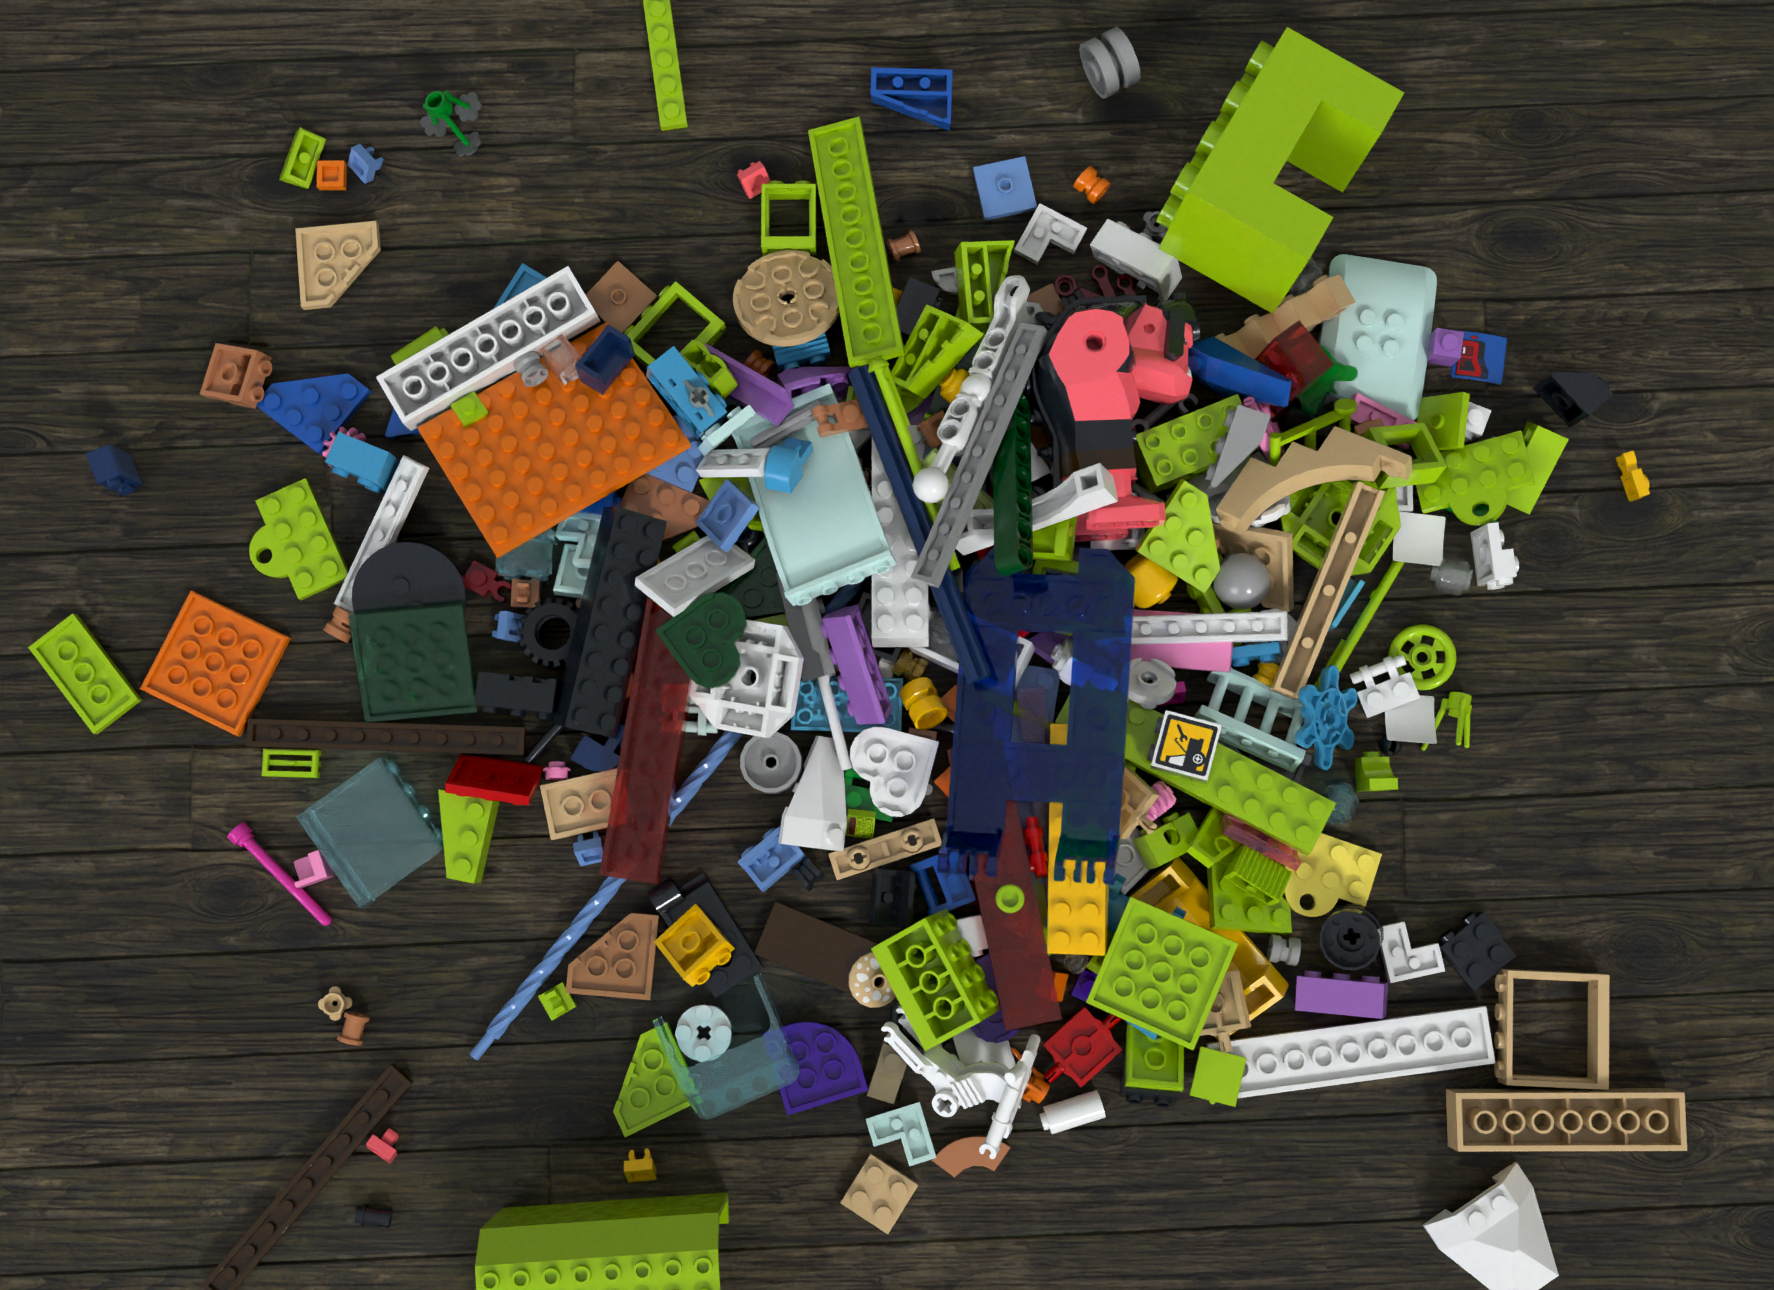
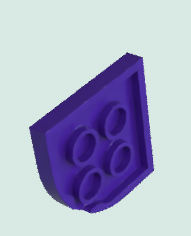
M803 1021L763 1032L787 1115L869 1090L855 1048L836 1029L818 1022Z

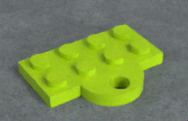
M1522 431L1465 445L1464 448L1440 452L1447 465L1446 469L1434 483L1416 485L1423 514L1451 507L1455 516L1466 524L1480 526L1493 522L1506 508L1508 501L1507 492L1535 485ZM1418 459L1412 460V464L1420 463ZM1486 504L1489 506L1488 513L1484 516L1474 515L1473 512L1477 505Z
M304 478L256 500V504L266 524L255 533L249 547L251 561L258 571L273 578L289 577L300 600L345 581L349 570L308 479ZM265 549H270L272 559L268 563H261L259 559L260 553Z

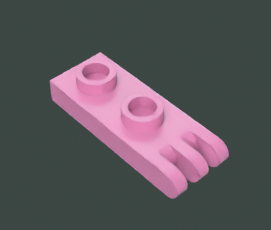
M1359 393L1353 394L1351 397L1352 400L1357 402V411L1351 414V423L1356 426L1364 421H1373L1379 418L1382 419L1385 426L1417 423ZM1410 443L1395 445L1403 449H1409Z

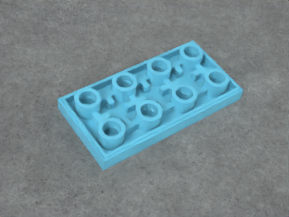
M801 676L795 715L791 718V730L831 732L818 680L803 683ZM838 676L830 677L829 681L843 732L861 733L863 730L872 727H885L901 732L902 701L899 693L903 688V678H883L892 705V710L886 722L881 724H857L855 716L851 717L848 712L847 701H849L846 690L842 691Z

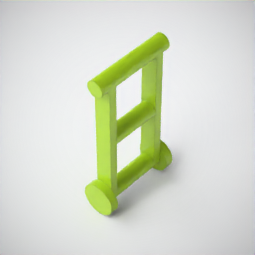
M1348 398L1339 399L1334 404V411L1281 434L1278 432L1271 433L1269 465L1276 467L1281 460L1282 445L1305 436V447L1318 451L1316 450V430L1340 420L1339 428L1350 432L1351 414L1357 411V402Z

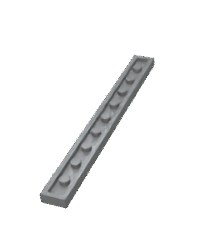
M1019 323L911 575V578L916 582L939 588L1048 331L1044 326Z

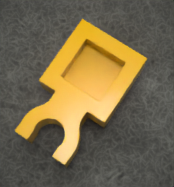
M1634 451L1616 457L1617 464L1623 474L1620 477L1629 502L1649 495V480L1643 474L1642 469H1638Z

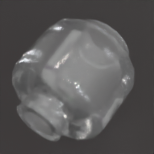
M1445 557L1439 566H1433L1430 580L1435 581V589L1437 591L1459 596L1464 591H1469L1474 570H1470V566L1466 561Z

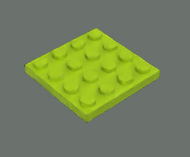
M1131 896L1086 1003L1194 1050L1238 946V942Z

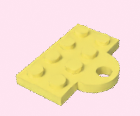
M1322 833L1311 854L1308 856L1269 836L1263 850L1264 856L1282 862L1288 871H1292V876L1283 897L1294 912L1308 917H1318L1328 913L1336 905L1338 899L1366 906L1382 856L1378 852ZM1304 894L1311 895L1314 900L1313 907L1309 910H1304L1300 906V898Z

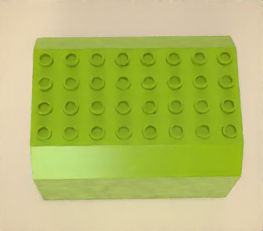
M728 1192L502 1208L480 1229L475 1263L476 1290H721L719 1224H726L730 1221Z

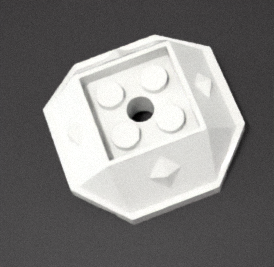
M746 620L747 628L743 636L735 643L740 653L741 667L736 676L728 684L713 689H707L692 681L689 696L696 705H699L714 728L770 738L795 715L804 657L787 626ZM753 671L756 674V681L754 684H752L751 682V674L753 673Z

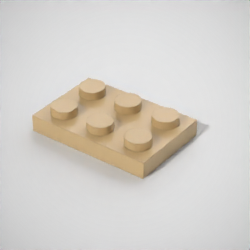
M622 767L540 786L551 840L634 822Z

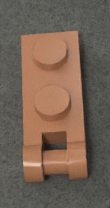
M858 399L828 406L820 405L811 410L813 418L817 420L819 425L817 428L819 437H828L868 427ZM833 416L835 423H829L828 417Z

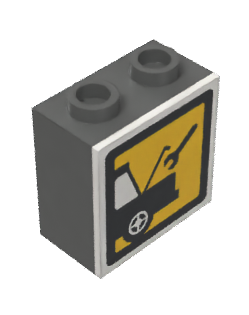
M1166 710L1164 718L1158 716L1154 733L1159 734L1157 745L1151 744L1147 760L1152 761L1151 769L1206 784L1222 725Z

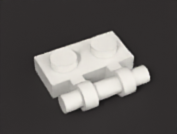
M1403 654L1393 658L1388 656L1383 658V662L1370 667L1367 665L1359 668V671L1349 674L1353 685L1362 681L1365 682L1367 688L1357 692V695L1367 718L1420 698L1410 672L1398 675L1396 668L1406 665ZM1388 672L1390 680L1375 685L1372 677Z

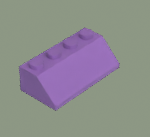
M855 604L826 613L822 618L821 630L824 638H829L832 647L829 649L832 663L838 665L840 671L838 681L842 691L846 690L849 698L847 708L850 716H855L857 724L885 723L892 710V705L859 605Z

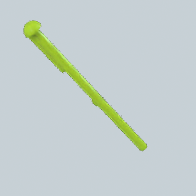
M875 358L870 362L868 371L869 373L875 372L915 477L923 467L908 427L911 425L890 373L889 363L883 358ZM924 502L934 524L939 512L936 502ZM955 551L949 563L951 571L960 568Z
M1392 561L1378 587L1371 593L1369 597L1371 600L1360 615L1346 641L1341 639L1325 667L1335 665L1340 673L1405 562ZM1321 675L1314 685L1317 690L1320 686Z

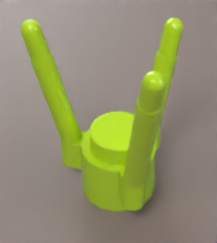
M1450 692L1449 699H1442L1441 707L1435 717V731L1446 710H1449V716L1458 718L1456 745H1461L1464 728V747L1469 748L1472 696L1461 692ZM1423 743L1421 750L1425 751L1429 743Z

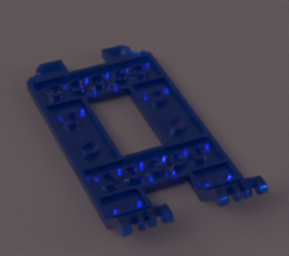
M994 547L977 565L974 564L966 571L964 604L992 675L984 680L968 684L959 663L947 825L938 853V873L947 874L950 870V854L959 853L956 866L958 874L965 875L968 854H970L969 874L975 876L979 870V855H988L985 874L989 877H996L998 860L1005 836L1007 800L1063 804L1061 834L1054 865V881L1064 882L1066 879L1065 865L1067 860L1076 861L1073 873L1075 883L1082 882L1083 864L1088 862L1086 881L1089 884H1093L1096 876L1095 863L1097 862L1105 863L1103 883L1105 885H1114L1121 833L1136 579L1108 549L1080 548L1078 576L1023 574V571L1006 577L1002 576L995 567ZM1019 632L1074 634L1067 745L1011 742Z

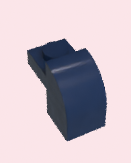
M619 723L616 738L609 737L605 745L584 735L570 759L596 772L619 768L626 759L617 753L620 749L624 751L632 738L629 735L631 729Z

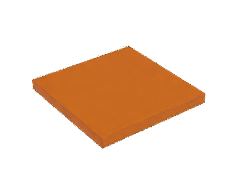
M191 590L140 689L241 737L248 724V719L251 718L291 638Z

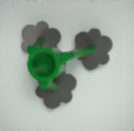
M445 90L443 93L440 91L431 92L423 104V108L427 111V116L421 118L420 125L425 129L427 135L431 136L434 134L437 137L444 136L447 131L446 128L450 127L460 139L454 145L456 154L459 157L463 155L470 156L476 152L481 144L480 135L478 132L463 135L450 118L453 111L451 102L456 104L455 112L460 115L459 118L463 122L467 120L475 121L478 118V111L481 109L482 103L478 101V94L475 92H470L468 95L462 94L459 99L452 96L448 90Z

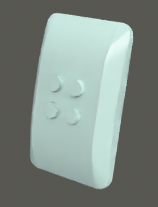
M1340 254L1331 261L1328 278L1340 274L1356 303L1329 321L1324 320L1321 322L1318 344L1330 350L1341 364L1356 367L1358 369V376L1354 381H1337L1334 387L1339 396L1351 399L1353 394L1359 393L1414 421L1418 417L1424 387L1437 277L1434 271L1423 266Z

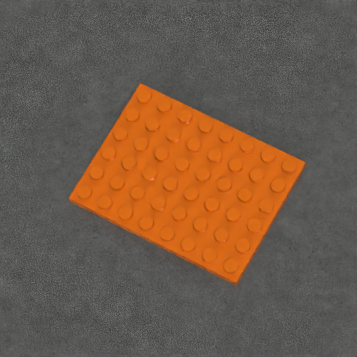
M609 322L600 325L541 358V364L546 366L549 372L548 377L542 383L533 387H527L522 382V374L516 372L476 394L489 414L466 428L463 427L461 420L452 409L417 427L497 558L691 448L689 440L633 358L603 395L580 381L575 364L606 326L610 325Z

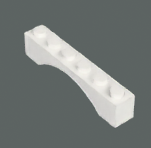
M1101 463L1073 472L1058 487L1032 499L1033 531L1118 502L1113 475ZM993 508L972 509L956 546V550L963 555L994 545Z

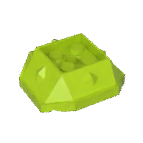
M1341 480L1321 483L1298 490L1290 494V512L1278 518L1281 531L1292 533L1293 553L1319 569L1336 528L1331 519L1332 514L1341 516L1354 482L1359 481L1364 483V485L1385 491L1351 576L1368 574L1373 570L1401 528L1396 487L1379 489L1375 481Z

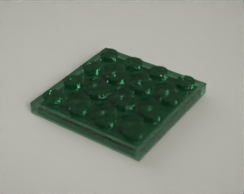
M463 603L354 612L349 614L365 722L477 712L478 706L474 705L476 690Z

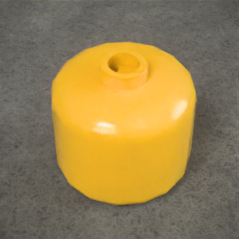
M1140 553L1135 555L1120 569V572L1123 573L1120 588L1141 609L1149 608L1156 603L1162 604L1171 596L1170 591L1178 580V576Z

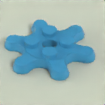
M1335 665L1322 669L1318 690L1314 685H1306L1301 687L1298 693L1299 700L1303 704L1301 714L1305 722L1297 730L1295 741L1303 748H1309L1314 744V763L1323 770H1328L1331 767L1333 750L1336 745L1344 750H1350L1354 744V733L1347 725V716L1357 703V692L1354 688H1348L1340 692L1338 687L1339 670Z

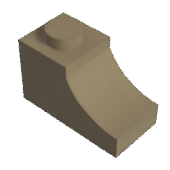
M884 1040L867 1096L894 1104L907 1063Z

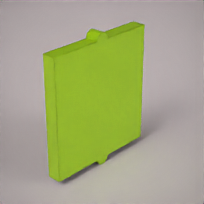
M1200 1046L1189 1095L1209 1100L1211 1104L1218 1102L1236 1107L1247 1058L1227 1052L1221 1053V1050L1218 1051Z

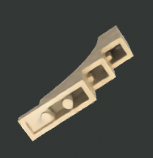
M1334 426L1318 451L1292 442L1276 467L1251 457L1216 508L1219 523L1227 530H1236L1244 534L1252 522L1271 505L1298 490L1313 485L1341 480L1374 482L1381 470L1391 477H1400L1407 480L1413 472L1411 456Z

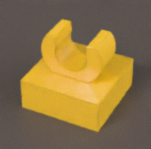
M645 1149L644 1158L636 1160L634 1150H630L629 1160L624 1161V1173L628 1183L657 1180L656 1167L649 1149Z

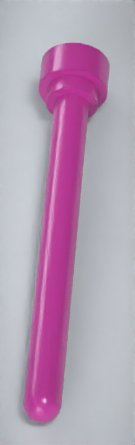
M245 822L240 823L228 834L227 838L235 846L245 847L322 925L327 926L331 923V917L302 888H296L292 877L253 839L252 829Z

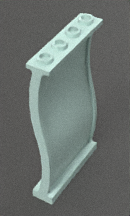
M830 383L792 398L791 400L795 406L785 418L815 401H820L822 405L827 406L839 403ZM755 414L749 421L732 433L738 449H753L750 438L774 424ZM833 416L828 417L829 423H835ZM817 420L787 436L789 438L810 441L813 446V452L801 467L803 477L792 493L766 489L765 474L761 477H748L756 504L760 507L758 509L785 591V597L793 606L808 604L812 601V598L822 594H833L842 586L858 584L867 576L885 573L892 566L897 565L877 514L850 432L819 437ZM787 437L774 443L773 445L780 447Z

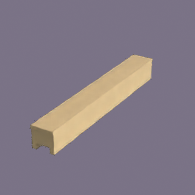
M1359 481L1354 482L1271 684V690L1293 699H1299V690L1301 687L1306 686L1385 491L1377 490Z

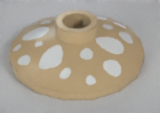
M873 952L859 957L852 965L848 975V986L852 996L860 1004L870 1008L882 1007L890 1003L896 995ZM882 977L881 985L875 986V979Z

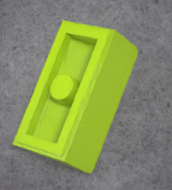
M300 127L295 133L279 180L308 189L326 139Z

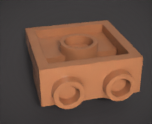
M215 343L200 395L211 399L227 401L237 406L256 409L257 403L261 402L264 398V389L262 387L265 377L269 376L272 372L271 357L258 350Z

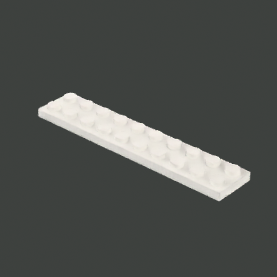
M1486 1006L1232 1039L1230 1041L1233 1051L1227 1052L1247 1058L1238 1098L1495 1063ZM1219 1041L1206 1043L1207 1048L1221 1050Z

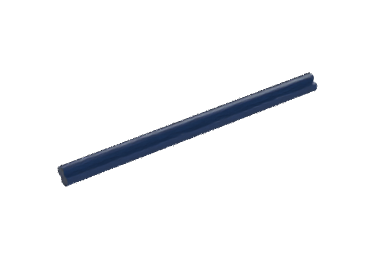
M869 364L863 367H856L850 371L851 373L848 376L919 557L933 522L924 501L919 499L914 493L912 486L914 474L875 373H869ZM948 565L939 588L930 586L966 681L968 684L984 680L992 674Z

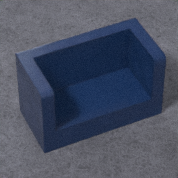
M607 325L575 364L580 381L603 395L635 355L630 337Z

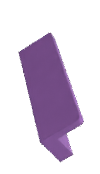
M705 344L712 355L723 360L738 382V386L727 397L744 407L750 405L757 415L779 426L795 406L786 390L712 346Z

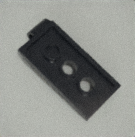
M704 873L680 888L670 876L647 891L649 899L668 927L674 924L694 904H697L734 946L735 949L731 952V964L727 967L717 964L709 972L710 977L705 982L715 998L763 967Z

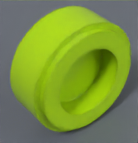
M1005 884L996 893V904L1004 912H1017L1024 904V893L1014 884Z

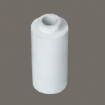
M1097 1090L1043 1106L1044 1113L1039 1114L1044 1131L1050 1129L1051 1134L1106 1118Z

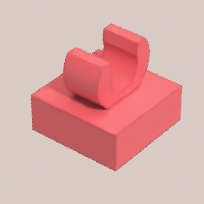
M760 161L750 163L751 166L743 171L741 169L738 170L737 176L749 199L762 193V184L770 182L766 169Z
M389 1128L381 1139L372 1135L366 1146L391 1164L398 1155L392 1146L399 1138V1134Z

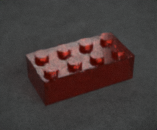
M1300 320L1276 336L1255 358L1256 361L1292 380L1288 406L1269 405L1273 418L1294 404L1335 365Z

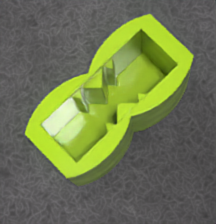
M692 340L680 352L695 373L700 371L709 382L707 387L713 395L718 393L722 399H725L738 386L737 380L723 360L712 355L703 343Z

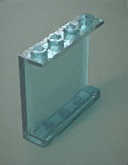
M380 757L296 816L359 908H365L374 903L376 897L437 853L444 850L442 830L439 827L435 828L429 819L432 816L423 804L418 805L414 799L416 795L414 789L408 782L403 783L397 775L400 773L397 765L391 759L387 760Z

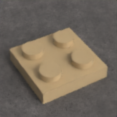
M870 1153L840 1203L886 1234H889L917 1189L918 1183Z

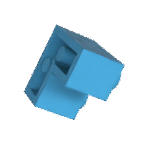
M338 432L325 463L333 467L331 472L344 478H348L349 474L358 478L357 483L364 485L368 490L380 494L381 490L387 491L400 460L390 452Z

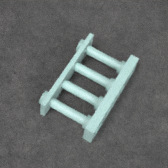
M1232 667L1230 673L1211 671L1207 681L1216 684L1208 707L1201 705L1193 718L1222 725L1218 740L1293 773L1304 759L1306 750L1297 747L1295 741L1297 730L1305 722L1301 714L1303 704L1300 700L1270 689L1271 686L1236 671ZM1226 689L1241 695L1234 718L1219 712ZM1251 701L1267 707L1260 729L1244 723ZM1277 712L1292 718L1285 741L1270 735Z

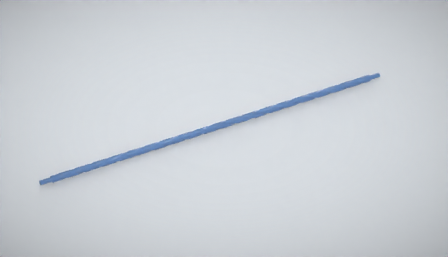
M870 576L865 577L858 584L842 586L841 590L825 606L826 613L845 608L860 590L864 581ZM725 730L710 749L707 756L684 781L680 790L656 816L652 825L643 832L631 847L625 859L614 868L602 883L598 892L574 918L570 927L561 934L549 949L542 962L532 970L520 985L514 997L504 1005L492 1020L485 1035L469 1053L475 1060L480 1059L495 1039L499 1040L509 1024L532 999L537 989L548 979L565 954L576 944L593 919L609 903L621 884L629 878L648 851L670 827L675 817L698 792L703 782L710 777L723 761L730 748L739 741L743 733Z

